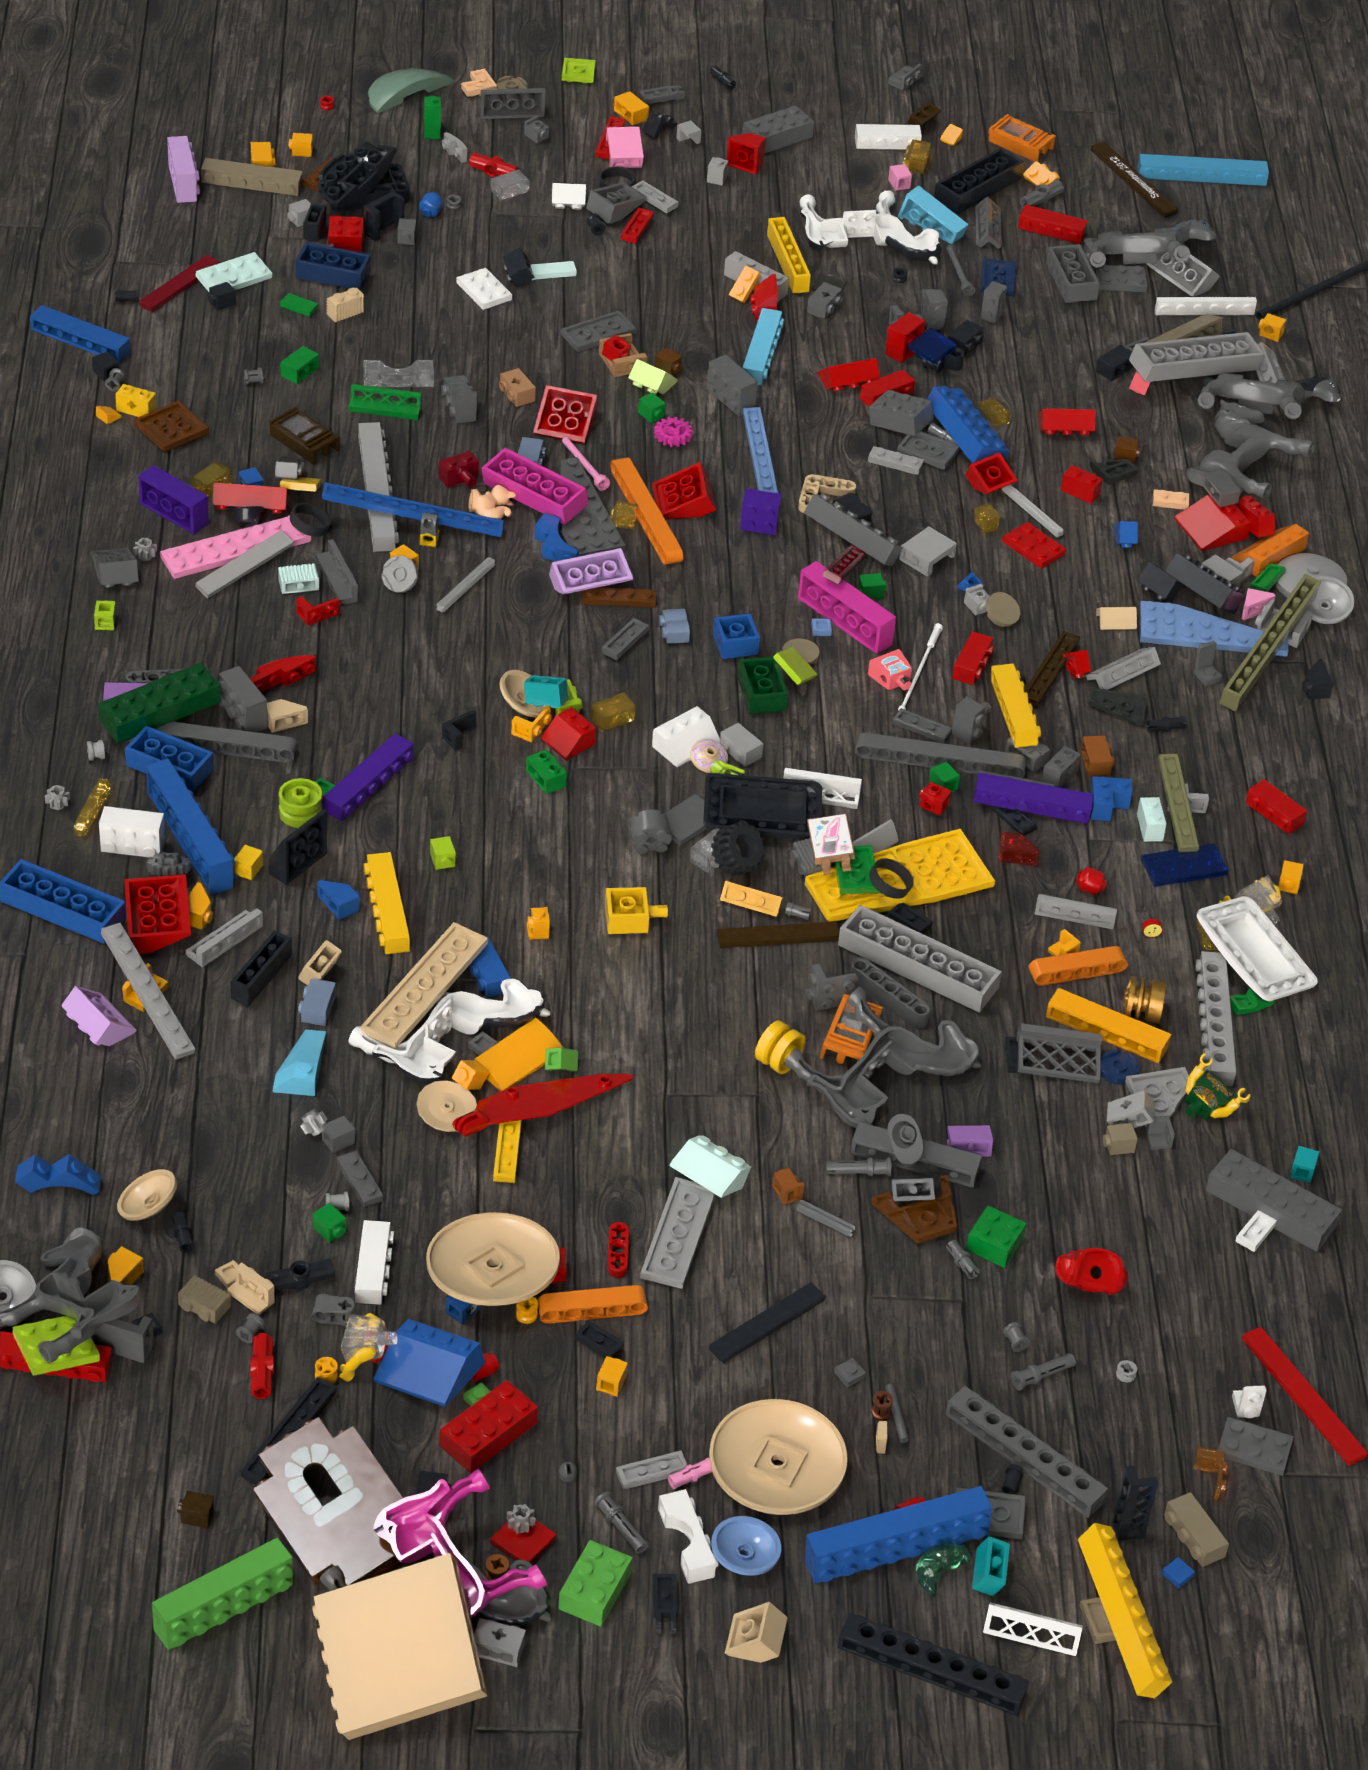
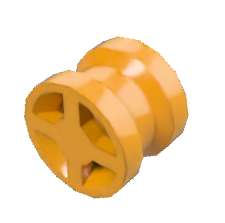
M531 1297L516 1303V1318L519 1322L530 1324L536 1321L538 1317V1301L536 1298Z
M331 1357L318 1359L315 1364V1379L320 1377L334 1384L338 1378L336 1360Z

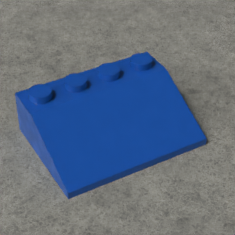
M407 1319L394 1334L373 1380L381 1385L446 1407L485 1364L480 1343Z

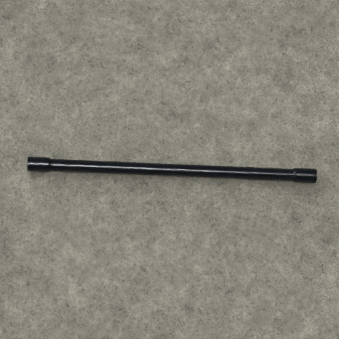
M1368 260L1257 311L1255 314L1256 318L1260 321L1265 318L1267 313L1273 315L1286 307L1367 270Z

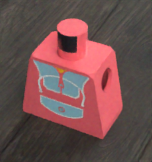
M900 649L869 661L868 675L886 689L891 690L900 687L902 690H907L910 688L912 668Z

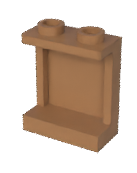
M631 333L619 335L620 338L631 345L630 356L613 359V361L602 355L604 343L609 338L599 340V355L614 377L630 374L637 359L647 363L646 354H639L632 344Z

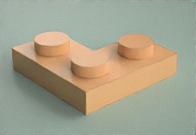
M485 69L471 71L470 78L472 81L461 83V89L467 97L479 95L481 90H497L496 83Z

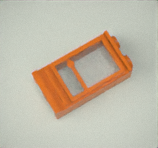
M1009 114L999 119L988 131L990 142L1034 162L1039 161L1041 149V153L1044 155L1048 149H1054L1056 135L1044 133V131L1009 116Z
M843 995L819 1056L821 1059L824 1058L827 1049L838 1052L836 1062L839 1064L844 1063L846 1056L857 1059L858 1062L868 1049L873 1032L863 1022L855 1018V1008L847 1003L850 995ZM867 1002L874 1014L880 1018L883 1007Z

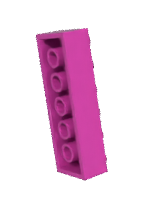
M507 448L500 451L481 468L485 485L494 488L496 485L503 486L509 492L516 494L513 499L543 514L546 513L561 518V523L564 525L589 504L585 487Z
M817 561L801 570L798 599L826 619H830L833 624L876 654L893 645L896 616L846 581L842 580L837 584L823 577L822 575L826 567Z

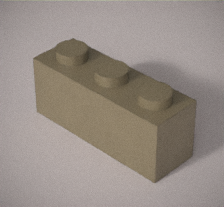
M1191 1492L1167 1502L1164 1514L1165 1520L1177 1532L1179 1540L1188 1547L1193 1559L1197 1560L1204 1567L1226 1557L1229 1543Z

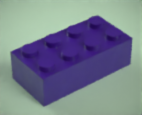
M154 465L138 475L141 505L193 535L209 524L207 495Z

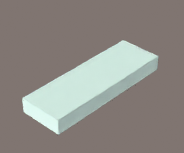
M573 261L531 265L535 276L532 280L576 276L577 273Z

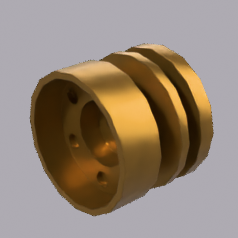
M1131 976L1124 996L1123 1006L1125 1015L1130 1017L1131 1011L1135 1010V1019L1138 1020L1141 1012H1145L1146 1022L1159 1024L1166 982L1152 980L1150 987L1145 988V978H1141L1140 986H1136L1137 977Z

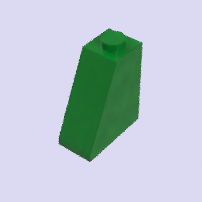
M424 97V139H440L441 97Z

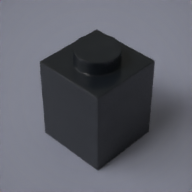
M228 282L209 287V303L217 310L236 305V290Z
M107 351L92 357L93 372L104 382L110 377L112 369H119V362Z

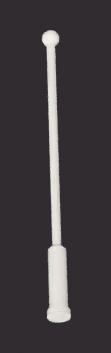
M939 623L934 625V630L927 643L928 648L898 711L900 708L906 710L905 706L931 648L935 646L939 634L943 630V626Z

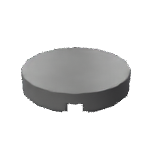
M394 556L384 564L382 580L389 590L405 593L416 584L418 569L410 558Z

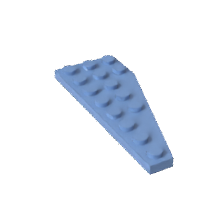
M1152 601L1140 602V642L1199 648L1204 643L1215 641L1217 643L1216 650L1249 653L1264 632L1178 604ZM1286 639L1276 655H1288V639Z

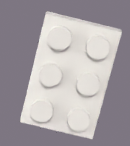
M486 268L457 277V284L483 310L512 300V294Z

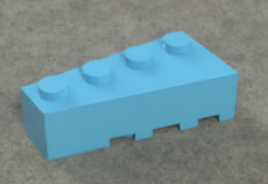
M920 186L907 193L898 214V218H905L909 220L910 224L921 226L922 230L928 228L936 230L939 233V238L950 244L963 237L968 227L964 220Z

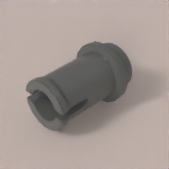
M793 901L792 903L788 902L785 914H788V917L795 916L807 921L811 912V908L796 905Z

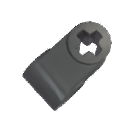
M320 1294L316 1297L311 1317L320 1324L350 1326L356 1320L354 1312L355 1302L349 1297Z

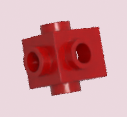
M930 782L926 788H922L919 794L921 799L920 807L941 816L949 805L951 790Z

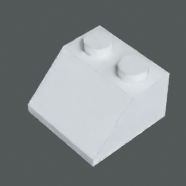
M553 183L552 206H555L557 209H565V206L572 207L575 210L582 209V207H585L586 185Z

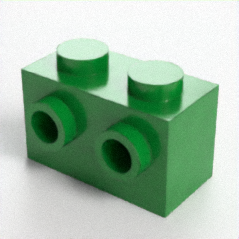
M547 749L527 756L526 772L545 794L566 787L567 771L564 767L560 766L556 757L552 756Z

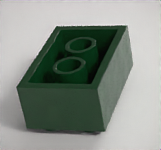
M773 657L739 659L737 677L749 714L786 711L788 692L776 660Z

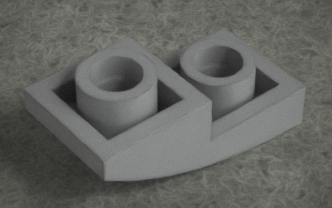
M444 133V140H442L443 149H446L449 155H455L461 163L467 162V147L452 134Z

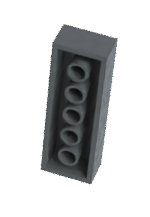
M1233 1149L1228 1151L1209 1174L1206 1191L1251 1216H1254L1259 1210L1277 1220L1274 1229L1318 1252L1338 1227L1342 1213L1341 1208Z

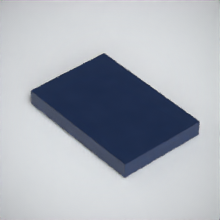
M984 258L980 293H984L989 284L995 281L1007 286L1006 295L1014 296L1016 262Z

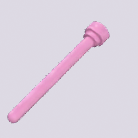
M564 437L562 439L563 444L575 457H578L582 466L594 478V485L600 491L606 490L610 485V480L605 475L599 474L567 437Z

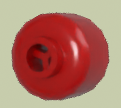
M1086 867L1084 870L1081 869L1079 871L1076 884H1078L1080 891L1094 896L1100 891H1104L1107 881L1104 880V873L1102 871Z

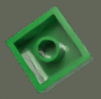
M987 1206L969 1233L966 1251L1005 1268L1024 1240L1027 1223Z

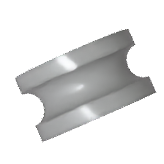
M1128 1360L1119 1362L1116 1371L1117 1378L1126 1383L1134 1381L1137 1366Z

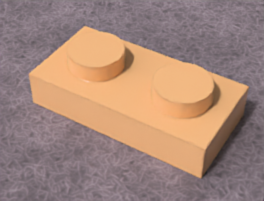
M1154 489L1153 506L1185 510L1189 507V493Z

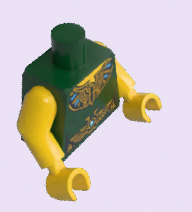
M1205 1053L1200 1057L1199 1066H1195L1187 1078L1185 1091L1188 1096L1185 1102L1189 1106L1185 1109L1186 1113L1192 1118L1199 1114L1205 1120L1211 1117H1228L1240 1107L1241 1102H1248L1251 1099V1095L1249 1094L1246 1098H1242L1241 1094L1246 1091V1088H1241L1238 1091V1097L1235 1099L1236 1095L1208 1069L1204 1071V1068L1210 1066L1213 1060L1211 1059L1207 1064L1203 1063L1202 1058L1206 1055Z

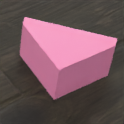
M1248 588L1242 619L1246 620L1262 614L1264 605H1268L1271 599L1275 600L1276 595Z

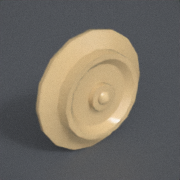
M435 1081L425 1086L419 1093L416 1104L418 1113L425 1123L445 1132L456 1131L452 1126L453 1121L460 1116L474 1111L477 1106L476 1100L469 1090H466L458 1083L450 1081Z

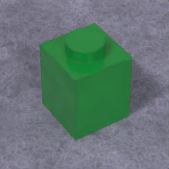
M650 393L639 399L638 413L650 423H653L665 417L666 403L654 393Z
M881 573L859 575L858 590L871 600L883 599L884 591L887 590V584L883 580Z
M947 762L931 768L929 783H935L951 790V792L958 790L960 775Z
M330 1203L312 1213L313 1229L328 1243L341 1238L346 1233V1218Z

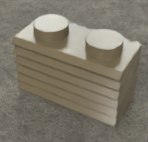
M194 1275L178 1292V1304L184 1311H192L198 1314L203 1321L209 1320L217 1324V1321L230 1309L231 1297L229 1292L226 1293V1291Z

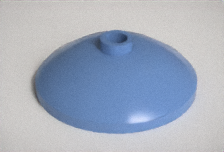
M748 1516L731 1517L721 1522L715 1528L712 1535L711 1548L715 1558L722 1566L734 1573L741 1575L763 1574L771 1570L780 1558L781 1542L777 1533L768 1524L759 1519Z

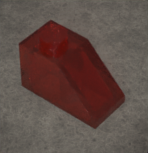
M1001 832L998 862L1037 866L1040 850L1022 834Z

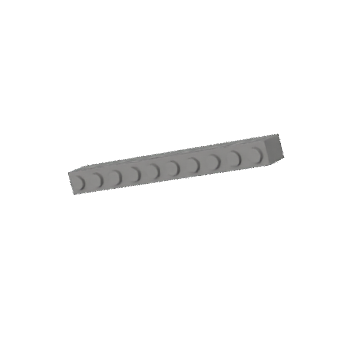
M380 422L358 423V438L365 491L392 496V486H388L391 485L389 463H387L388 457L387 452H384L386 451V441H382L385 439L384 429L381 430ZM368 509L373 552L393 551L395 543H399L398 532H396L397 521H393L395 520V515Z

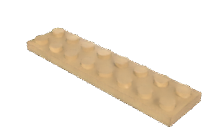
M453 922L361 1025L360 1029L367 1036L396 1049L486 947L488 938Z

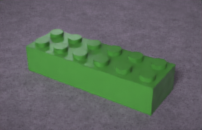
M277 1537L153 1601L152 1613L155 1633L167 1650L183 1645L187 1640L195 1636L204 1634L208 1629L216 1625L225 1623L229 1618L246 1612L250 1607L265 1602L269 1597L286 1591L293 1585L292 1556Z

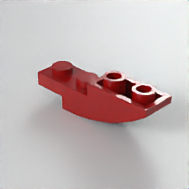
M302 655L276 660L256 668V675L249 679L261 693L280 683L286 687L316 672V657L314 655Z

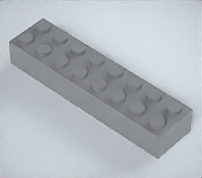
M1245 332L1135 344L1129 361L1145 382L1258 370L1265 354L1251 335Z
M859 905L840 928L838 946L979 1013L999 989L1002 971L862 905Z

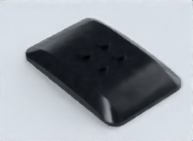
M711 773L706 776L703 823L708 829L719 831L735 823L746 822L749 823V826L753 825L755 831L758 830L761 833L760 837L810 838L807 819L822 817V786L818 782Z

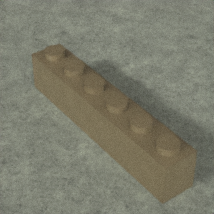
M205 158L201 167V183L299 196L303 185V171Z
M1204 314L1145 343L1222 334V317Z

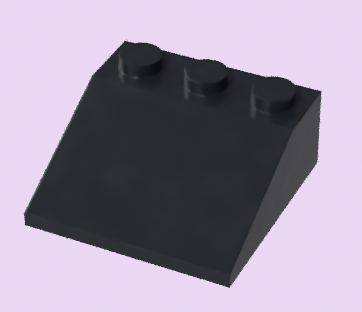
M323 809L281 841L268 859L270 875L287 885L327 854V810Z

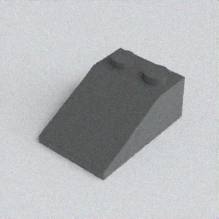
M622 182L591 190L586 208L592 214L600 215L604 222L612 224L621 221L645 202L647 197Z
M128 548L91 551L98 581L104 587H114L115 584L120 583L128 586L133 585V582H138L137 559Z

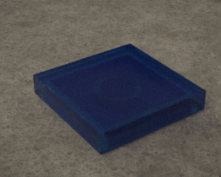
M930 328L910 342L908 349L934 365L955 350L957 344Z

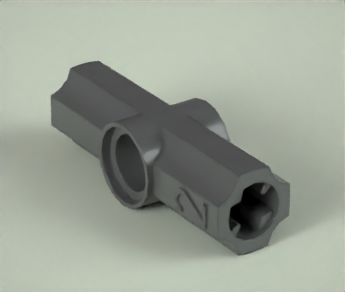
M1056 180L1048 185H1037L1034 192L1020 198L1022 209L1025 204L1034 207L1037 205L1046 206L1049 199L1063 193L1064 187L1062 182Z

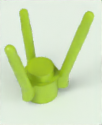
M722 760L714 762L710 769L711 773L738 775L731 770L745 773L743 769L727 764Z

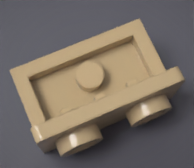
M242 1262L235 1267L236 1282L227 1289V1293L229 1292L232 1297L256 1314H262L275 1303L273 1283L261 1277L253 1268L247 1267Z

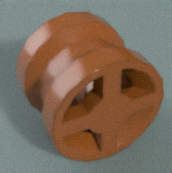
M500 1554L490 1556L486 1560L485 1576L487 1580H495L505 1575L509 1571V1560Z

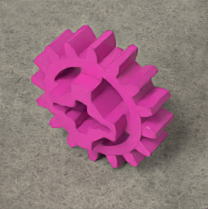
M668 417V420L662 418L661 422H657L654 434L655 438H658V442L663 441V445L670 444V447L673 445L679 447V444L686 445V442H690L693 430L689 422H684L683 418L677 420V417Z

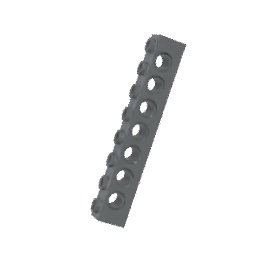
M964 1386L948 1401L946 1416L1008 1461L1021 1466L1026 1474L1088 1519L1105 1503L1108 1488L1102 1482L1091 1477L1084 1469L1076 1466L1066 1456L1059 1454L1051 1448L1048 1443L1034 1436L1030 1430L1023 1428L1013 1418L1002 1413L995 1405L980 1397L977 1392Z

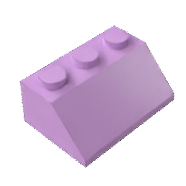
M75 986L61 1005L67 1011L66 1015L79 1024L78 1028L88 1033L89 1039L96 1045L111 1046L136 1032L132 1024L102 993Z

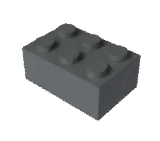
M727 355L709 361L707 390L738 416L743 415V408L755 407L758 381Z
M887 390L869 406L870 424L916 436L933 420L932 401Z
M237 666L219 673L218 683L220 684L221 702L219 704L226 709L228 716L234 719L238 729L256 733L267 729V700L241 667Z

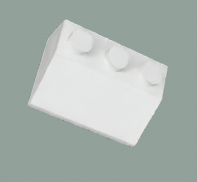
M696 706L653 729L652 747L673 765L679 767L691 760L690 751L697 741L712 739L720 743V738L710 716Z

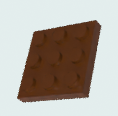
M179 400L134 419V425L163 452L209 433V427Z

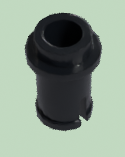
M118 289V291H115V301H119V303L121 301H136V290L120 291Z
M1011 1464L1006 1468L1007 1475L1002 1485V1491L1006 1494L1016 1493L1019 1480L1024 1475L1021 1466Z

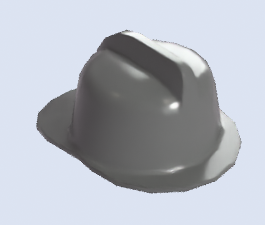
M895 1115L888 1123L887 1129L893 1152L901 1163L907 1165L914 1164L923 1154L922 1128L910 1115Z

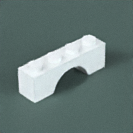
M686 1489L660 1495L658 1510L665 1528L681 1531L691 1542L682 1551L680 1564L687 1583L690 1584L714 1578L716 1567H718V1560L710 1550L709 1536L703 1533L702 1519L695 1513L696 1508L693 1498H689Z

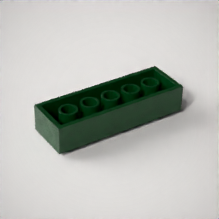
M200 662L98 703L99 720L115 741L121 743L136 737L145 726L155 729L220 703V684Z

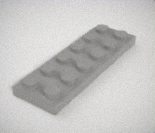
M675 1177L642 1267L641 1279L683 1289L711 1210L715 1193L697 1182Z

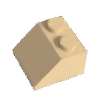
M770 1602L734 1614L725 1654L760 1663L779 1657L788 1617Z

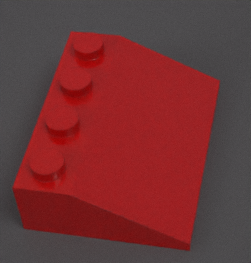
M186 874L124 879L128 936L139 954L152 953L191 935Z

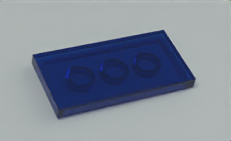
M1214 843L1200 845L1199 850L1193 852H1179L1178 849L1141 855V862L1154 887L1228 875L1229 871Z

